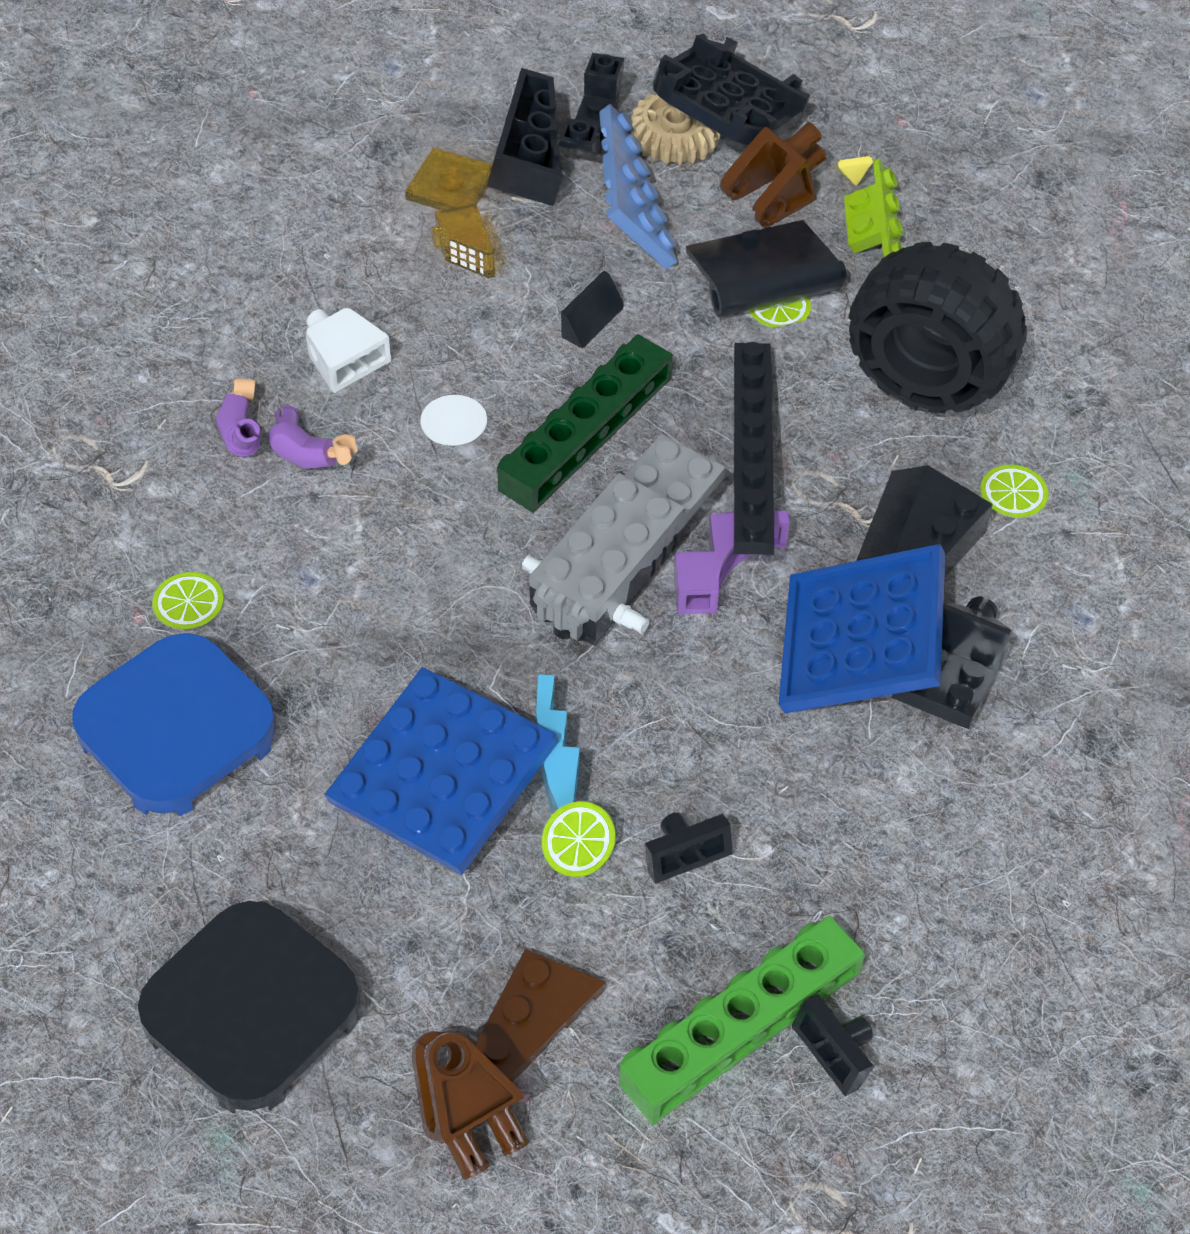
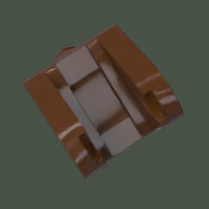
M807 122L788 140H782L769 128H763L725 173L720 183L721 191L732 200H738L772 181L752 208L755 212V220L762 227L772 226L811 204L817 197L810 172L827 159L823 149L816 144L822 139L821 133L814 124Z
M430 1031L422 1034L415 1041L411 1057L423 1130L427 1138L447 1145L461 1172L463 1180L478 1175L476 1170L480 1169L483 1172L490 1166L470 1130L487 1120L504 1156L518 1151L516 1146L520 1145L523 1148L530 1142L511 1107L512 1104L524 1098L521 1091L467 1037L459 1033ZM445 1044L448 1049V1059L443 1066H440L437 1054L440 1047Z

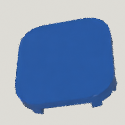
M191 633L174 634L155 642L90 686L78 698L72 711L73 727L84 753L89 752L132 798L134 807L145 815L151 811L160 814L177 812L178 816L194 810L192 805L194 798L254 755L261 761L271 751L270 744L275 734L273 709L266 695L213 642L203 636Z

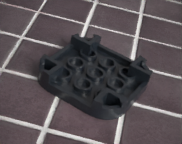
M703 33L696 35L691 48L673 59L665 54L660 60L652 82L653 89L657 95L668 104L737 143L749 145L765 127L769 128L777 136L781 135L798 123L811 95L802 91L800 87L803 80L792 74L781 81L735 55L734 52L738 42L726 37L725 43L722 44L707 39V36Z
M246 901L231 905L217 914L152 975L141 991L138 1011L146 1038L156 1050L159 1047L217 1098L219 1106L232 1113H235L236 1109L252 1111L267 1106L270 1111L284 1101L283 1092L343 1032L349 1036L358 1022L357 1015L360 997L355 975L343 960L281 910L265 902Z

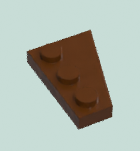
M525 949L475 1046L513 1082L546 1050V1045L564 1027L568 1028L578 1018V1013L592 999L596 1000L606 990V982Z

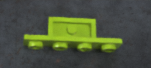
M879 158L873 161L875 184L844 196L848 245L854 254L881 243L883 257L903 248L900 237L904 235L901 222L897 217V212L901 211V207L894 193V188L898 187L897 178L892 168L886 169Z

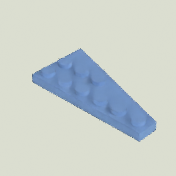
M609 104L599 111L600 127L605 136V139L602 140V148L608 151V153L603 155L604 182L610 190L605 194V198L609 205L612 204V207L606 210L607 217L661 266L668 269L677 263L673 247L676 244L671 234L665 228L664 223L667 222V218L662 209L657 205L656 199L659 198V195L648 179L651 172L645 161L641 158L642 146L630 132L634 128L628 114L624 111L619 113Z

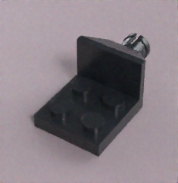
M981 596L972 598L966 607L944 601L940 686L892 694L891 698L969 729L996 679L1012 632L1010 628L996 619L998 609L995 603L988 599L985 607L980 609L979 607L984 599Z

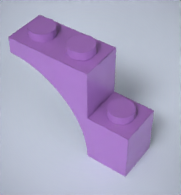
M774 511V548L787 547L790 525L788 511ZM734 512L710 514L708 534L710 551L700 552L694 550L675 553L674 585L677 614L717 613L719 590L724 579L741 561L754 555L733 554Z

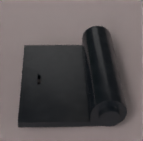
M804 220L759 230L745 231L741 234L686 246V253L709 282L711 303L718 317L840 290L843 282L847 279L846 267L843 261H838L836 256Z

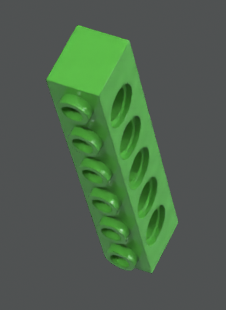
M830 915L818 924L815 922L807 924L797 933L795 940L784 948L777 946L769 951L762 959L761 965L751 972L744 970L734 976L728 983L727 989L716 997L709 995L699 1001L693 1008L692 1014L681 1022L674 1020L664 1026L658 1033L657 1039L645 1048L637 1046L630 1050L621 1060V1065H619L618 1085L651 1125H655L790 1026L805 1000L818 994L824 1001L858 976L861 972L865 953ZM811 962L818 968L813 970L805 969L799 963ZM776 986L781 988L784 993L771 994L765 988ZM733 1011H743L750 1017L739 1020L732 1017L730 1013ZM699 1036H708L715 1043L701 1045L694 1039ZM665 1061H671L678 1064L680 1068L675 1071H665L658 1065Z

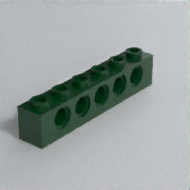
M639 334L634 336L627 344H622L617 349L615 355L605 365H600L582 387H577L573 390L569 399L559 409H554L549 413L545 422L535 431L529 432L524 437L521 445L511 454L503 456L497 466L498 491L534 513L671 380L673 354Z

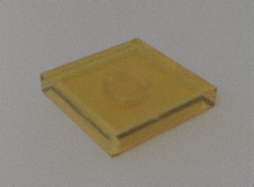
M433 147L406 188L405 199L469 218L487 189L493 164Z

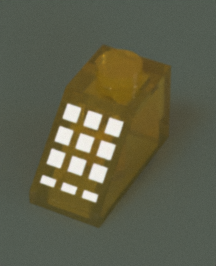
M471 204L436 211V226L431 227V235L434 247H441L445 261L486 278L495 277L494 250L477 205Z

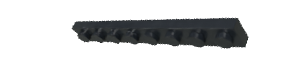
M734 342L733 554H774L771 344Z

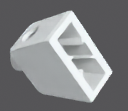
M344 308L331 316H328L322 309H317L308 316L307 325L309 328L305 332L308 353L333 393L391 362L389 336L352 309Z

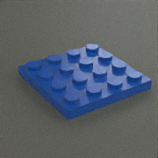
M940 544L790 575L778 702L784 713L940 686L945 552Z
M421 667L324 795L328 802L462 876L557 745L558 739L555 733Z

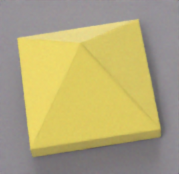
M866 156L839 160L835 164V170L857 186L873 163L872 157Z

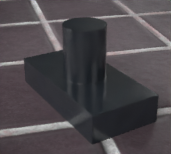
M671 813L662 820L660 825L665 836L645 843L648 874L655 884L733 854L731 825L724 814L689 826L682 814Z
M818 994L805 1000L791 1025L844 1096L859 1090L873 1066L859 1048L870 1042L873 1038L869 1022L865 1018L858 1016L841 1025Z

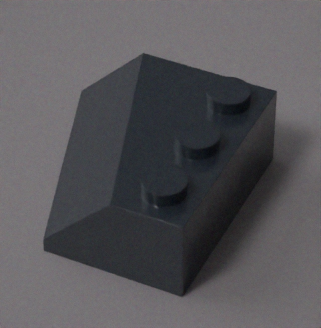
M929 465L893 470L856 561L940 544L945 552L946 577L986 533L993 504Z

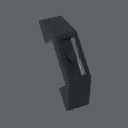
M592 52L584 73L583 99L575 119L567 118L559 139V146L588 153H601L602 140L605 139V136L600 127L599 111L609 104L615 109L617 108L625 58Z

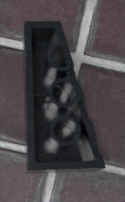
M521 68L487 187L551 206L554 205L562 178L561 168L559 167L560 149L559 145H557L558 124L555 121L554 77Z

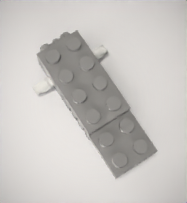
M660 434L625 476L621 473L616 475L543 560H539L531 554L524 559L522 569L530 573V606L537 614V619L542 622H552L553 632L558 638H573L576 641H586L594 646L612 624L616 622L618 625H624L642 635L648 628L650 620L632 610L629 604L646 585L649 578L655 574L660 564H663L669 557L671 551L673 552L679 545L683 537V527L724 479L726 467Z

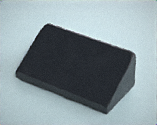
M605 270L561 311L562 338L580 348H584L624 307L610 274Z

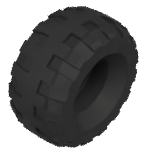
M932 242L915 243L913 246L903 247L883 257L878 265L871 270L860 287L850 307L848 319L851 320L849 325V342L852 353L859 357L860 362L858 365L866 376L872 377L878 383L877 387L888 396L891 394L902 400V404L915 409L917 407L928 409V412L945 414L947 410L959 413L982 404L987 398L992 399L1000 392L1012 374L1023 352L1022 348L1027 338V326H1025V315L1022 309L1023 303L1018 292L1011 290L1008 285L1009 279L999 268L995 270L985 262L986 258L975 252L970 254L960 250L957 245L944 242L941 246H933ZM924 327L934 330L935 332L943 336L945 339L936 336Z

